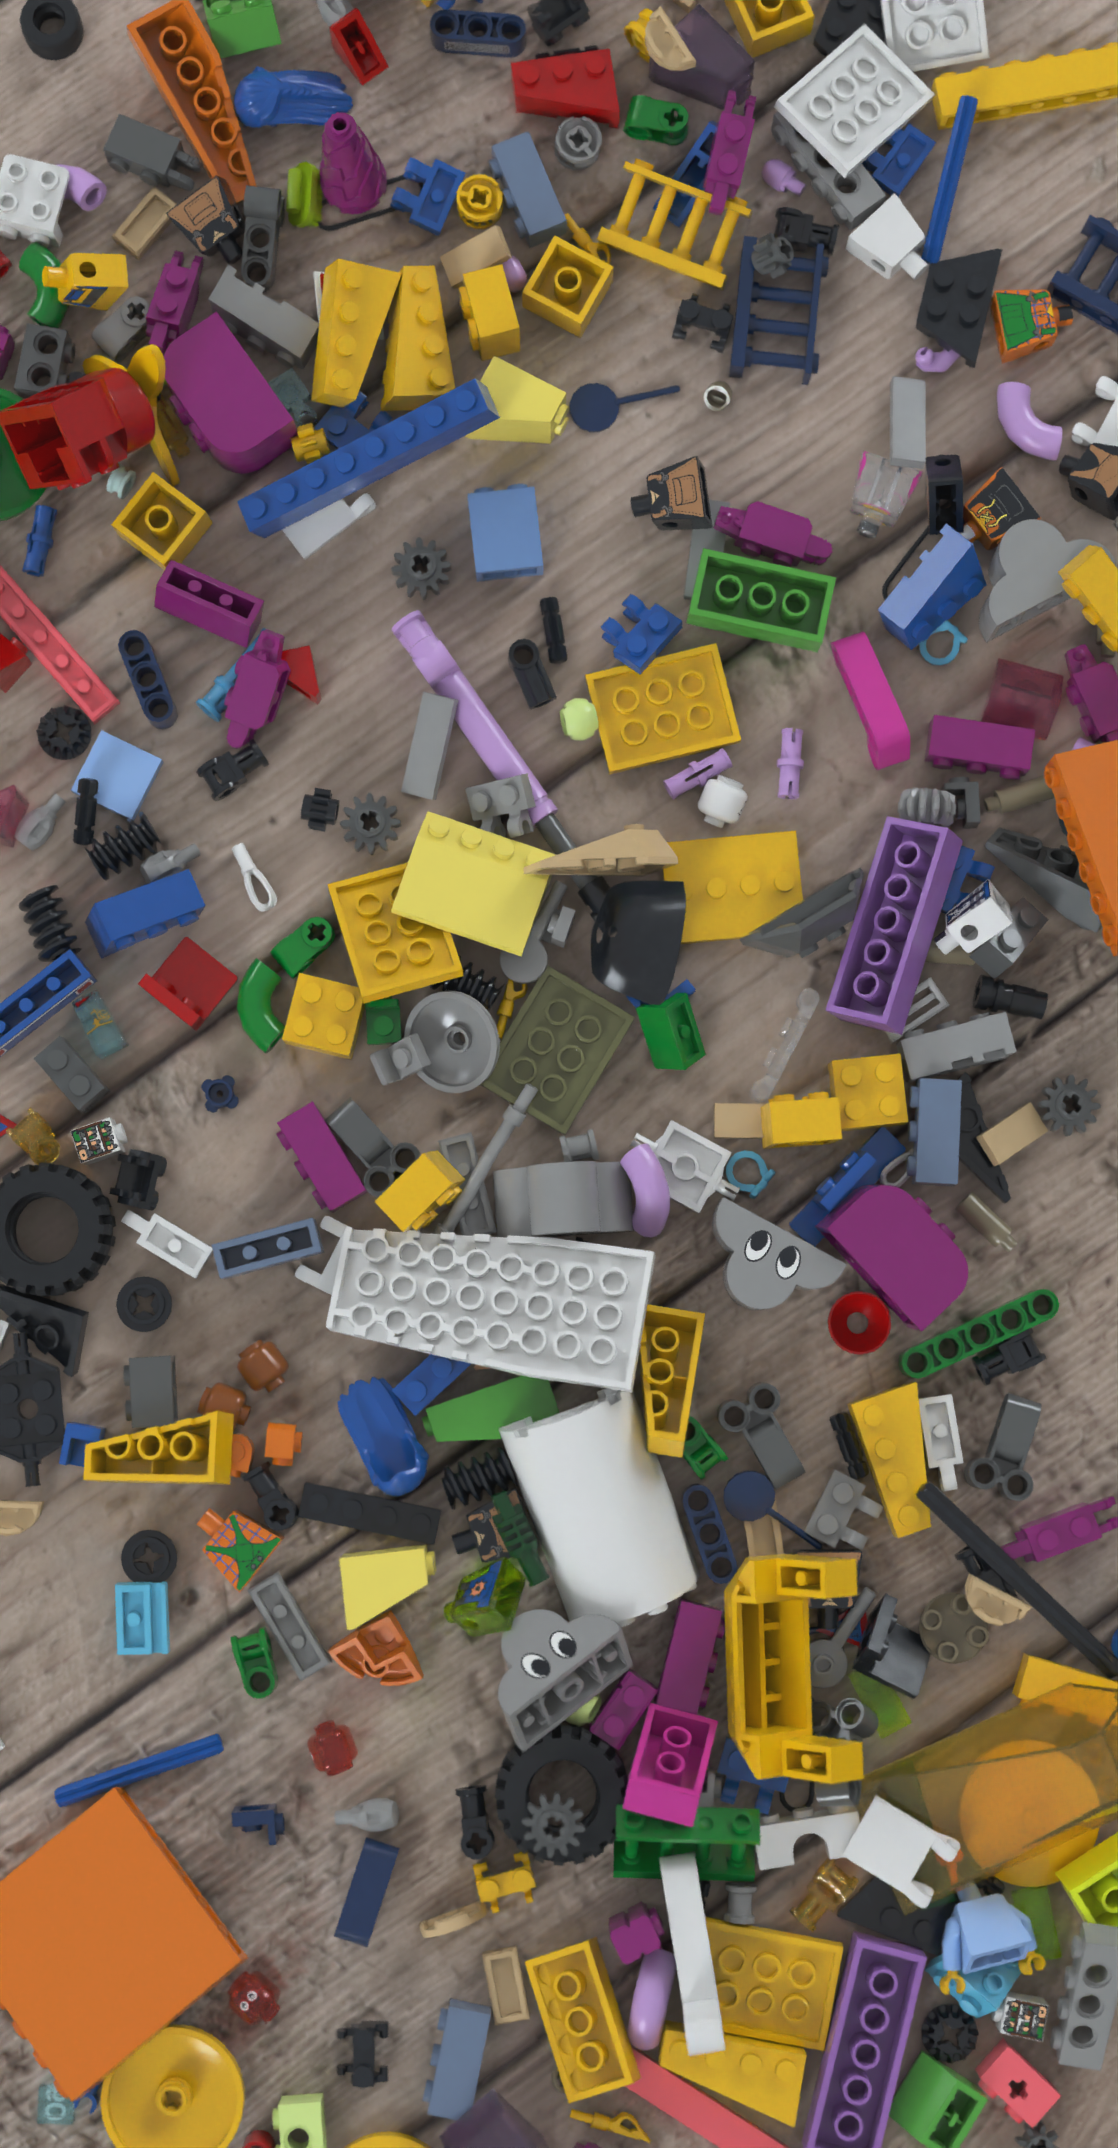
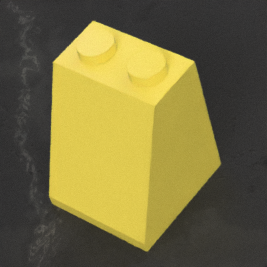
M493 356L480 382L487 386L500 418L469 433L465 437L477 440L551 444L555 434L562 435L569 420V417L566 416L569 410V406L566 405V392Z
M427 1544L343 1554L339 1561L347 1630L359 1627L426 1586L431 1579V1575H435L436 1572L434 1551L428 1552Z

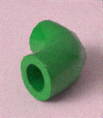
M33 242L26 248L19 262L20 271L28 275L34 281L37 288L36 299L27 315L38 325L59 329L69 305L60 303L57 288L44 287L42 272L44 266L59 267L62 263L46 247L38 242Z
M256 958L249 966L239 985L237 1011L245 1033L264 1053H268L282 1038L285 1025L273 1014L271 1007V996L282 978Z

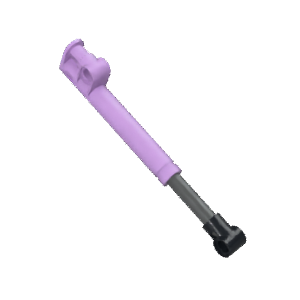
M416 610L400 619L392 627V632L401 645L406 648L413 662L437 695L458 700L454 720L494 778L501 780L528 773L536 807L528 809L533 828L539 830L556 855L577 848L555 816L558 812L557 807L551 799H548L546 791L464 676L441 640L437 639L422 613ZM570 875L580 889L577 894L584 904L593 911L590 915L595 921L604 897L611 887L603 876ZM603 921L599 925V928L602 931V933L604 932ZM611 927L610 936L617 932V927Z

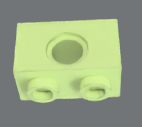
M324 2093L281 2096L278 2108H273L272 2111L273 2130L280 2131V2144H276L275 2148H327ZM294 2129H303L307 2132L309 2139L303 2143L296 2142L292 2139L290 2132Z

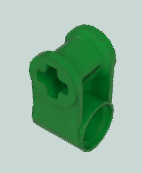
M634 95L630 100L623 131L633 139L649 140L677 146L687 139L689 114L687 109L681 104L661 101L645 95Z
M312 917L306 920L293 933L281 940L270 951V954L286 973L294 979L332 945L335 931L332 925L324 918ZM317 926L319 929L326 927L323 931L324 940L320 941L315 938L311 941L314 935L311 931L313 927Z
M689 1415V1422L693 1425V1433L685 1440L683 1458L702 1481L706 1478V1472L720 1461L726 1462L729 1458L711 1435L706 1433L699 1422Z
M262 1627L258 1633L238 1638L236 1635L232 1636L231 1646L246 1693L257 1699L265 1698L272 1694L277 1688L279 1680L273 1659L272 1645L266 1628ZM255 1644L259 1645V1647L245 1650V1647H249ZM256 1672H263L268 1675L270 1685L266 1691H259L254 1687L252 1679Z

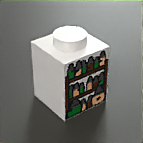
M110 1117L70 1131L81 1164L87 1166L125 1153L123 1144L127 1143L128 1140L123 1125L121 1123L116 1124L115 1120Z
M1009 1991L999 2008L991 2013V2019L995 2021V2026L1002 2034L1042 2042L1049 2005L1041 1997Z

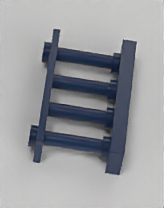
M1090 214L1081 231L1082 234L1089 237L1068 273L1063 274L1058 270L1056 271L1047 291H1049L1050 297L1064 305L1069 304L1071 309L1118 335V304L1111 301L1109 297L1118 281V230L1107 219L1102 217L1096 218ZM1101 244L1116 252L1117 256L1099 287L1092 290L1081 284L1080 278Z
M744 236L729 377L742 378L744 367H751V364L803 369L802 384L809 385L811 374H817L820 354L814 353L820 282L821 277L827 278L829 257L823 256L824 244H817L814 259L793 257V260L790 261L792 266L786 269L813 273L811 291L759 286V282H753L754 270L756 269L753 266L751 255L754 251L753 245L757 244V237ZM757 300L810 305L808 323L756 318V314H750L751 302L757 303ZM754 332L806 337L805 356L755 351L753 347L747 346V336L754 335Z

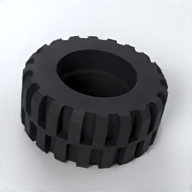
M39 1163V1165L34 1166L28 1164L19 1167V1171L15 1173L9 1172L2 1177L3 1182L0 1184V1281L26 1294L59 1296L64 1295L66 1292L83 1288L84 1283L93 1281L99 1275L98 1270L102 1265L106 1266L111 1257L108 1253L110 1247H114L116 1236H113V1227L116 1226L115 1216L111 1215L110 1207L112 1206L108 1197L102 1194L101 1188L96 1182L86 1177L87 1175L77 1170L52 1163ZM53 1197L67 1203L75 1212L78 1219V1236L74 1247L65 1257L54 1262L43 1263L29 1258L20 1249L16 1237V1226L20 1214L29 1203L39 1198Z
M560 1723L525 1752H522L514 1743V1747L510 1752H507L502 1761L496 1782V1810L498 1818L504 1826V1832L509 1839L512 1838L516 1842V1847L524 1854L528 1852L534 1855V1860L542 1863L548 1860L553 1861L554 1866H564V1862L574 1861L575 1865L584 1863L585 1858L591 1855L597 1857L604 1852L606 1845L609 1843L613 1844L616 1840V1805L624 1804L628 1785L625 1765L614 1747L591 1731L582 1728V1726L572 1724L561 1725ZM568 1760L581 1765L589 1772L595 1783L596 1799L591 1812L580 1821V1823L585 1825V1831L574 1833L579 1838L580 1845L574 1846L569 1842L566 1844L568 1848L567 1856H564L559 1848H555L553 1857L548 1858L547 1847L543 1846L540 1851L535 1853L533 1850L537 1840L535 1838L532 1840L524 1839L525 1832L532 1828L531 1826L523 1825L522 1818L533 1816L529 1812L527 1805L531 1803L529 1789L535 1774L550 1762ZM549 1823L545 1827L546 1830L551 1828L553 1833L560 1830V1826Z

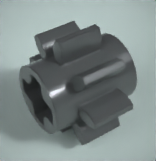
M772 233L759 238V243L753 245L754 251L751 255L753 266L757 272L764 275L770 273L773 279L787 273L786 269L792 266L790 261L793 260L794 256L789 241L781 236L775 239Z
M1039 2121L1037 2127L1030 2128L1025 2123L1024 2129L1026 2131L1023 2133V2136L1015 2137L1017 2144L1024 2148H1032V2144L1038 2145L1040 2139H1042L1045 2145L1038 2146L1037 2148H1059L1052 2143L1059 2136L1055 2130L1046 2133L1043 2121Z

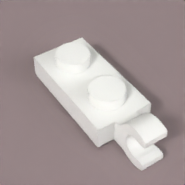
M127 1210L121 1220L127 1226L141 1233L136 1242L137 1244L196 1279L213 1252L212 1247L156 1213L153 1214L150 1221H147L135 1212Z
M952 1394L919 1399L922 1438L927 1468L938 1467L941 1491L957 1489V1481L953 1465L964 1462Z

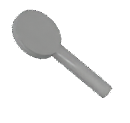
M555 881L533 925L522 957L503 950L501 951L500 965L504 974L510 980L520 984L532 983L538 980L546 971L548 955L541 940L549 926L553 913L556 912L568 887L565 884Z
M865 1587L855 1601L854 1608L849 1610L831 1639L819 1638L810 1641L812 1686L829 1688L835 1686L844 1678L847 1672L848 1661L842 1647L877 1595L869 1588Z

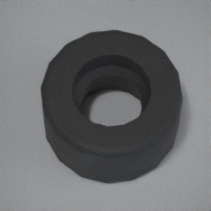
M27 0L21 10L20 24L26 43L33 53L43 59L53 61L65 59L75 53L82 43L84 30L78 9L72 0ZM50 18H60L64 21L63 27L56 33L45 34L39 29L42 23Z

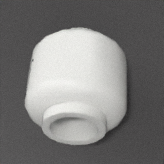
M718 775L717 779L708 780L698 802V809L706 814L704 821L723 828L725 822L730 824L738 822L748 797L746 792L742 790L744 785L722 775Z

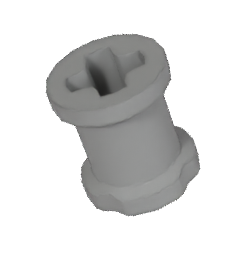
M593 1129L587 1130V1134L569 1138L565 1136L559 1137L564 1162H572L590 1157L594 1160L599 1159Z
M746 1882L725 1883V1890L728 1891L727 1913H724L723 1920L735 1924L755 1923V1916L752 1915L753 1893L757 1891V1886Z

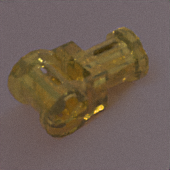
M30 1107L27 1110L28 1115L14 1128L9 1127L6 1133L21 1149L29 1154L32 1161L37 1165L39 1163H53L59 1156L60 1145L54 1138L55 1135L51 1131V1126L37 1111ZM45 1147L49 1150V1154L45 1152Z
M829 1857L820 1865L812 1880L806 1886L809 1892L797 1908L792 1907L789 1911L802 1925L812 1932L817 1929L815 1924L827 1909L834 1912L839 1904H842L852 1894L859 1882L858 1878L855 1876L850 1877L835 1864L836 1859H829ZM830 1876L836 1879L840 1883V1885L836 1883Z

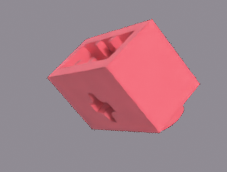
M1004 2038L999 2041L975 2068L981 2079L978 2085L992 2099L998 2095L1006 2102L1007 2105L1004 2110L1018 2124H1021L1024 2120L1033 2128L1061 2097L1055 2086ZM1014 2080L1016 2083L1020 2082L1022 2087L1017 2090L1014 2087L1011 2088L1009 2083Z

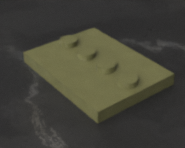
M547 965L546 971L536 982L501 1040L496 1067L481 1086L509 1103L514 1104L527 1083L533 1085L538 1089V1092L525 1112L561 1134L566 1135L635 1020V1017Z

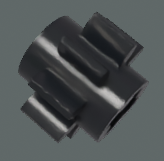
M315 787L314 795L305 794L301 809V819L308 820L309 829L325 832L326 824H336L339 800L331 799V790Z

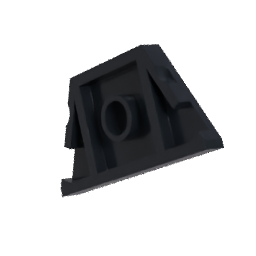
M829 0L814 37L813 45L823 56L827 57L864 24L885 42L880 0Z
M993 249L942 260L937 263H930L915 328L927 337L934 338L938 345L948 352L951 349L966 359L965 364L971 368H975L1002 249Z
M875 1876L872 1880L866 1882L851 1900L838 1909L837 1916L939 1956L943 1954L942 1943L946 1921L951 1918L955 1905L960 1903L957 1895L959 1888L953 1889L956 1901L922 1911L904 1893Z

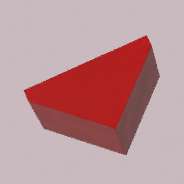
M353 9L329 26L333 50L362 86L389 67L359 9Z
M310 645L282 651L281 659L288 663L291 670L286 685L318 705L322 699Z

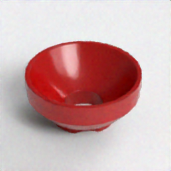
M855 1291L847 1293L837 1299L831 1307L828 1315L830 1336L837 1346L848 1353L857 1355L871 1353L880 1348L890 1334L891 1316L889 1310L881 1299L869 1292ZM856 1312L863 1314L867 1319L866 1329L859 1334L851 1332L847 1326L848 1317Z

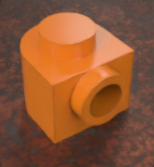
M268 1422L264 1457L272 1458V1465L293 1466L295 1453H301L303 1432H296V1424Z
M233 1434L232 1477L240 1478L242 1472L248 1473L251 1471L255 1447L252 1440L244 1434Z

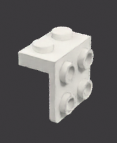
M12 154L4 157L0 170V236L12 240L17 239V237L29 239L31 243L38 242L46 248L49 245L60 247L63 233L57 221L70 178V174L65 167Z

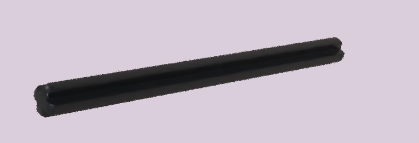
M928 1481L920 1486L916 1496L927 1508L1107 1678L1112 1679L1118 1676V1659L932 1482Z

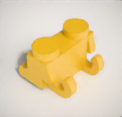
M520 1851L513 1854L515 1862L522 1861L523 1867L485 1878L482 1872L489 1870L487 1862L473 1865L475 1882L481 1903L491 1902L493 1914L500 1912L497 1898L512 1893L524 1892L526 1903L534 1902L531 1888H535L537 1885L528 1852L524 1854Z

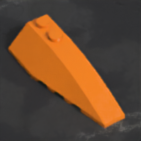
M171 0L128 24V37L198 159L202 162L210 179L216 175L226 179L237 204L244 201L246 186L257 185L232 103L220 55L190 1Z

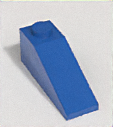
M713 120L707 124L672 179L705 191L703 183L717 126L716 121ZM677 191L667 220L680 228L691 213L696 198ZM660 197L658 198V200L656 201V203L654 204V206H653V208H652V209H654L655 211H656L657 205H658V203H659Z

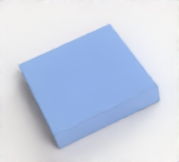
M101 730L71 791L80 796V793L77 792L79 779L92 778L98 780V794L94 795V798L97 799V805L134 821L163 764V760Z

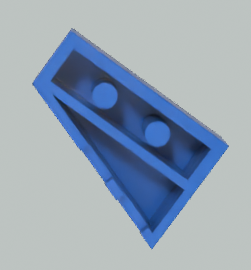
M945 524L940 530V533L944 536L932 551L928 552L925 549L919 559L923 562L910 578L904 576L878 609L885 629L910 650L925 641L934 630L946 620L952 618L971 598L976 597L987 586L973 543L948 524Z
M187 869L94 903L85 924L102 959L147 938L158 937L174 926L180 925V927H184L198 921V916L205 908V903L190 870Z

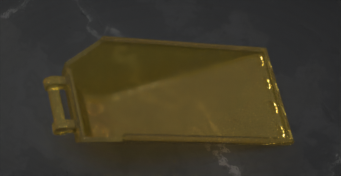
M1071 1682L1066 1683L863 1775L861 1798L856 1805L861 1819H863L874 1797L878 1796L934 1831L949 1836L960 1843V1849L951 1862L946 1861L930 1848L913 1880L924 1883L934 1890L928 1905L1118 1819V1689L1074 1684ZM891 1886L904 1916L921 1909L904 1893Z

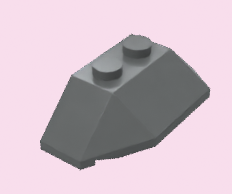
M858 868L845 874L740 938L741 943L745 946L786 958L796 954L804 958L819 949L818 941L825 937L828 941L839 937L846 932L844 926L854 920L864 876L862 869Z

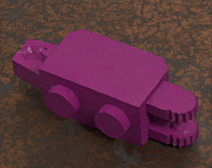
M728 90L724 109L717 122L703 183L704 192L712 194L708 213L720 216L724 211L726 198L734 199L740 187L755 119H752L756 96L749 95L744 106V116L732 113L736 102V91Z
M175 250L170 264L165 263L146 315V336L150 337L149 345L158 346L163 356L169 343H172L188 330L198 302L199 279L203 270L204 257L195 255L191 267L188 269L182 267L184 263L183 252Z
M759 501L750 504L746 510L721 506L713 526L714 529L735 539L734 546L740 547L742 553L753 557L763 555L772 558L774 564L797 567L801 561L818 566L820 564L823 565L833 553L832 544L821 537L811 534L813 527L808 518Z
M268 629L261 632L253 650L241 655L234 670V673L237 675L235 685L229 689L225 697L224 704L228 707L224 717L231 720L226 739L232 748L235 747L237 749L245 744H249V741L255 738L254 735L258 728L275 721L291 672L288 663L281 659L285 637Z
M1086 644L1068 650L1064 654L1070 674V679L1066 682L1068 685L1066 687V694L1070 703L1073 706L1077 705L1082 716L1079 721L1084 734L1087 737L1091 736L1093 743L1118 740V676L1113 665L1106 662L1098 664Z
M1114 1496L1105 1497L1090 1504L1084 1502L1075 1504L1019 1527V1531L1014 1532L1015 1541L1000 1546V1548L1012 1559L1023 1556L1025 1563L1031 1561L1040 1562L1100 1539L1103 1533L1118 1528V1517L1115 1516L1097 1524L1093 1513L1109 1509L1115 1505Z

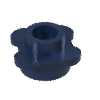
M225 1075L222 1079L213 1081L206 1079L202 1083L201 1088L205 1092L207 1099L205 1108L209 1112L215 1113L219 1108L224 1107L233 1109L238 1105L239 1099L235 1096L233 1089L235 1080L231 1076ZM218 1091L223 1092L222 1097L217 1096Z

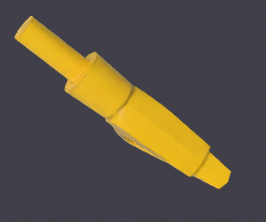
M568 213L565 214L567 226L574 234L572 238L585 252L598 259L600 257L597 252L604 251L606 263L611 265V251L609 247L604 243L592 242L584 228L580 229Z
M509 978L503 999L497 1011L499 1016L497 1030L500 1039L503 1038L508 1018H512L514 1001L522 998L527 992V984H521L522 989L516 992L514 990V981Z
M575 2109L570 2111L569 2118L590 2123V2128L610 2131L637 2140L642 2139L648 2143L651 2142V2139L640 2127L635 2117L628 2112H621L614 2118H610L595 2111L593 2115ZM624 2119H628L634 2124L635 2128L628 2129L621 2122Z

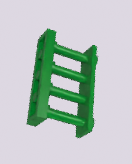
M616 1805L613 1878L662 1879L659 1857L695 1852L699 1880L754 1882V1845H760L759 1809L698 1807L693 1827L625 1810L623 1805Z

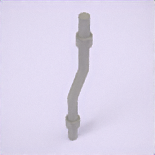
M527 1083L515 1103L508 1106L502 1116L504 1121L485 1149L463 1191L443 1223H438L432 1234L454 1231L516 1126L520 1127L527 1114L525 1111L538 1092L536 1087Z

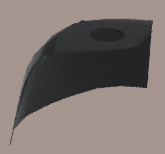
M629 881L616 884L607 891L591 932L592 973L599 982L619 993L651 1005H660L664 1002L674 978L686 913L684 882ZM603 921L604 932L601 941L598 943L596 939L597 930ZM612 926L617 927L615 937H610Z

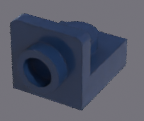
M277 1803L235 1806L231 1813L232 1827H241L243 1832L259 1831L263 1829V1825H268L269 1845H277L279 1835L285 1834L284 1813H278Z

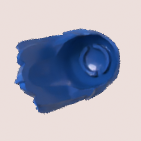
M257 66L251 74L245 76L239 82L234 94L233 103L235 113L243 125L251 128H262L265 125L277 127L278 124L293 123L325 126V123L332 114L350 111L353 106V100L351 96L344 92L346 85L341 83V78L335 74L309 70L268 72L266 69Z
M374 1376L371 1378L370 1384L363 1380L355 1381V1384L349 1385L348 1395L342 1394L337 1404L341 1418L360 1453L373 1486H378L383 1493L392 1496H402L412 1492L422 1483L427 1473V1460L429 1459L427 1451L417 1441L416 1434L400 1400L393 1393V1388L384 1378L377 1379Z

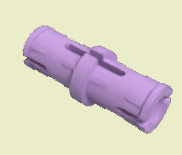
M785 728L781 732V758L777 760V767L780 768L777 797L785 799L786 796H788V799L799 798L800 769L804 768V760L801 759L803 730L795 729V732L792 733L793 728Z
M721 748L718 752L699 762L694 760L688 763V768L664 780L663 784L670 797L674 800L679 795L698 785L700 787L705 786L707 780L733 767L726 751ZM708 766L711 767V769L701 773L693 779L687 782L685 781L686 778L696 774Z

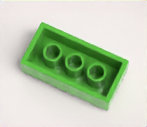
M703 548L686 624L818 652L824 638L836 577Z

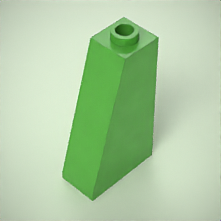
M520 1375L426 1408L427 1416L422 1417V1421L428 1437L434 1435L436 1442L502 1439L498 1430L500 1427L530 1416L534 1423L560 1412L549 1380Z

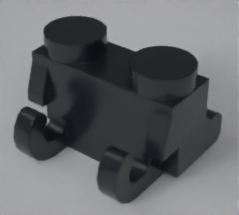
M541 0L527 7L529 17L533 22L531 25L546 46H551L563 38L561 31L569 25L575 28L590 19L588 14L590 10L584 0Z
M692 293L691 299L682 300L672 338L685 340L687 332L682 331L683 325L690 327V325L715 332V335L720 336L719 342L712 340L710 348L715 349L716 352L723 353L734 315L729 313L731 305L724 303L723 309L719 310L699 305L697 303L699 295Z
M130 1149L129 1155L119 1154L117 1161H121L117 1182L115 1188H110L109 1194L119 1196L117 1203L150 1211L154 1210L159 1200V1194L155 1191L157 1178L165 1173L167 1167L166 1158L135 1149Z
M361 2021L360 2024H351V2027L337 2029L338 2039H346V2036H353V2063L338 2065L337 2075L344 2076L346 2072H353L351 2084L359 2088L374 2087L377 2082L388 2081V2066H379V2072H375V2033L379 2031V2038H388V2021Z

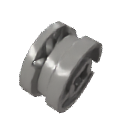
M572 116L561 123L555 137L554 146L555 155L564 167L572 170H584L591 167L597 161L602 145V134L598 125L584 116L582 118H574Z

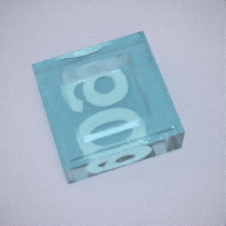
M40 2084L37 2124L73 2125L75 2121L74 2101L71 2102L69 2098H63L56 2090L54 2084Z

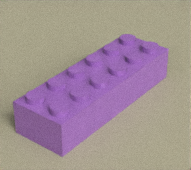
M887 816L825 1009L841 1021L902 1035L963 840L949 828Z
M853 1930L802 2137L804 2148H881L927 1959L922 1949Z

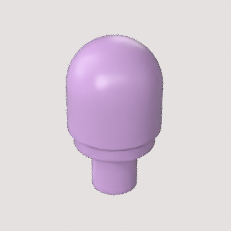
M771 159L764 164L762 178L766 184L783 193L787 190L798 196L803 193L806 184L795 178L797 172L793 170V167L779 159Z
M512 256L511 259L505 261L502 265L509 291L518 292L526 285L527 275L520 261L515 256Z

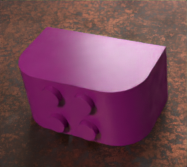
M217 311L183 333L168 346L164 359L166 366L165 380L172 395L169 401L174 407L173 411L184 427L188 425L193 434L192 438L202 453L209 451L221 467L228 471L242 474L260 469L292 447L291 437L298 436L294 419Z
M865 1185L859 1187L842 1200L815 1228L908 1328L922 1332L963 1292L968 1280L966 1258L959 1247L953 1242L956 1238L954 1233L944 1223L941 1222L938 1225L929 1216L932 1210L920 1197L914 1199L901 1188L889 1185Z

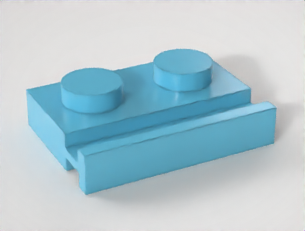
M163 1581L162 1583L117 1582L115 1585L117 1655L168 1654L170 1652L168 1581Z

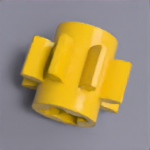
M313 423L297 427L298 436L291 437V444L297 462L307 461L308 465L322 458L323 455L330 453L324 429L314 430Z

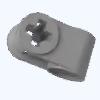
M136 296L127 299L113 314L100 322L92 333V338L114 362H120L125 359L135 346L146 337V315L150 305L141 297ZM138 313L141 316L144 315V318L139 320L136 317L133 318V316Z

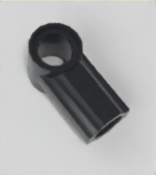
M528 639L515 641L509 649L508 662L510 668L514 671L529 709L539 708L557 699L540 659L536 644ZM525 649L531 652L533 659L528 664H519L514 659V654L518 650Z

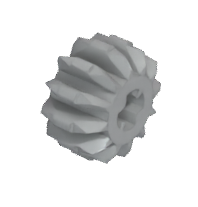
M928 788L906 789L902 791L900 801L898 802L899 818L948 828L953 824L954 815H956L955 796L946 790Z

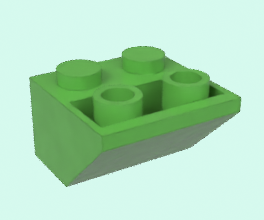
M202 0L212 41L220 55V59L282 44L271 0Z
M921 2050L893 2096L889 2117L928 2148H959L988 2101V2098L982 2088Z

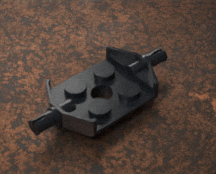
M28 1332L12 1334L15 1354H13V1358L0 1366V1455L22 1463L25 1469V1487L41 1485L38 1464H42V1459L62 1447L65 1426L60 1368L32 1356V1353H29ZM25 1399L34 1400L38 1406V1412L32 1419H28L21 1414L20 1406Z

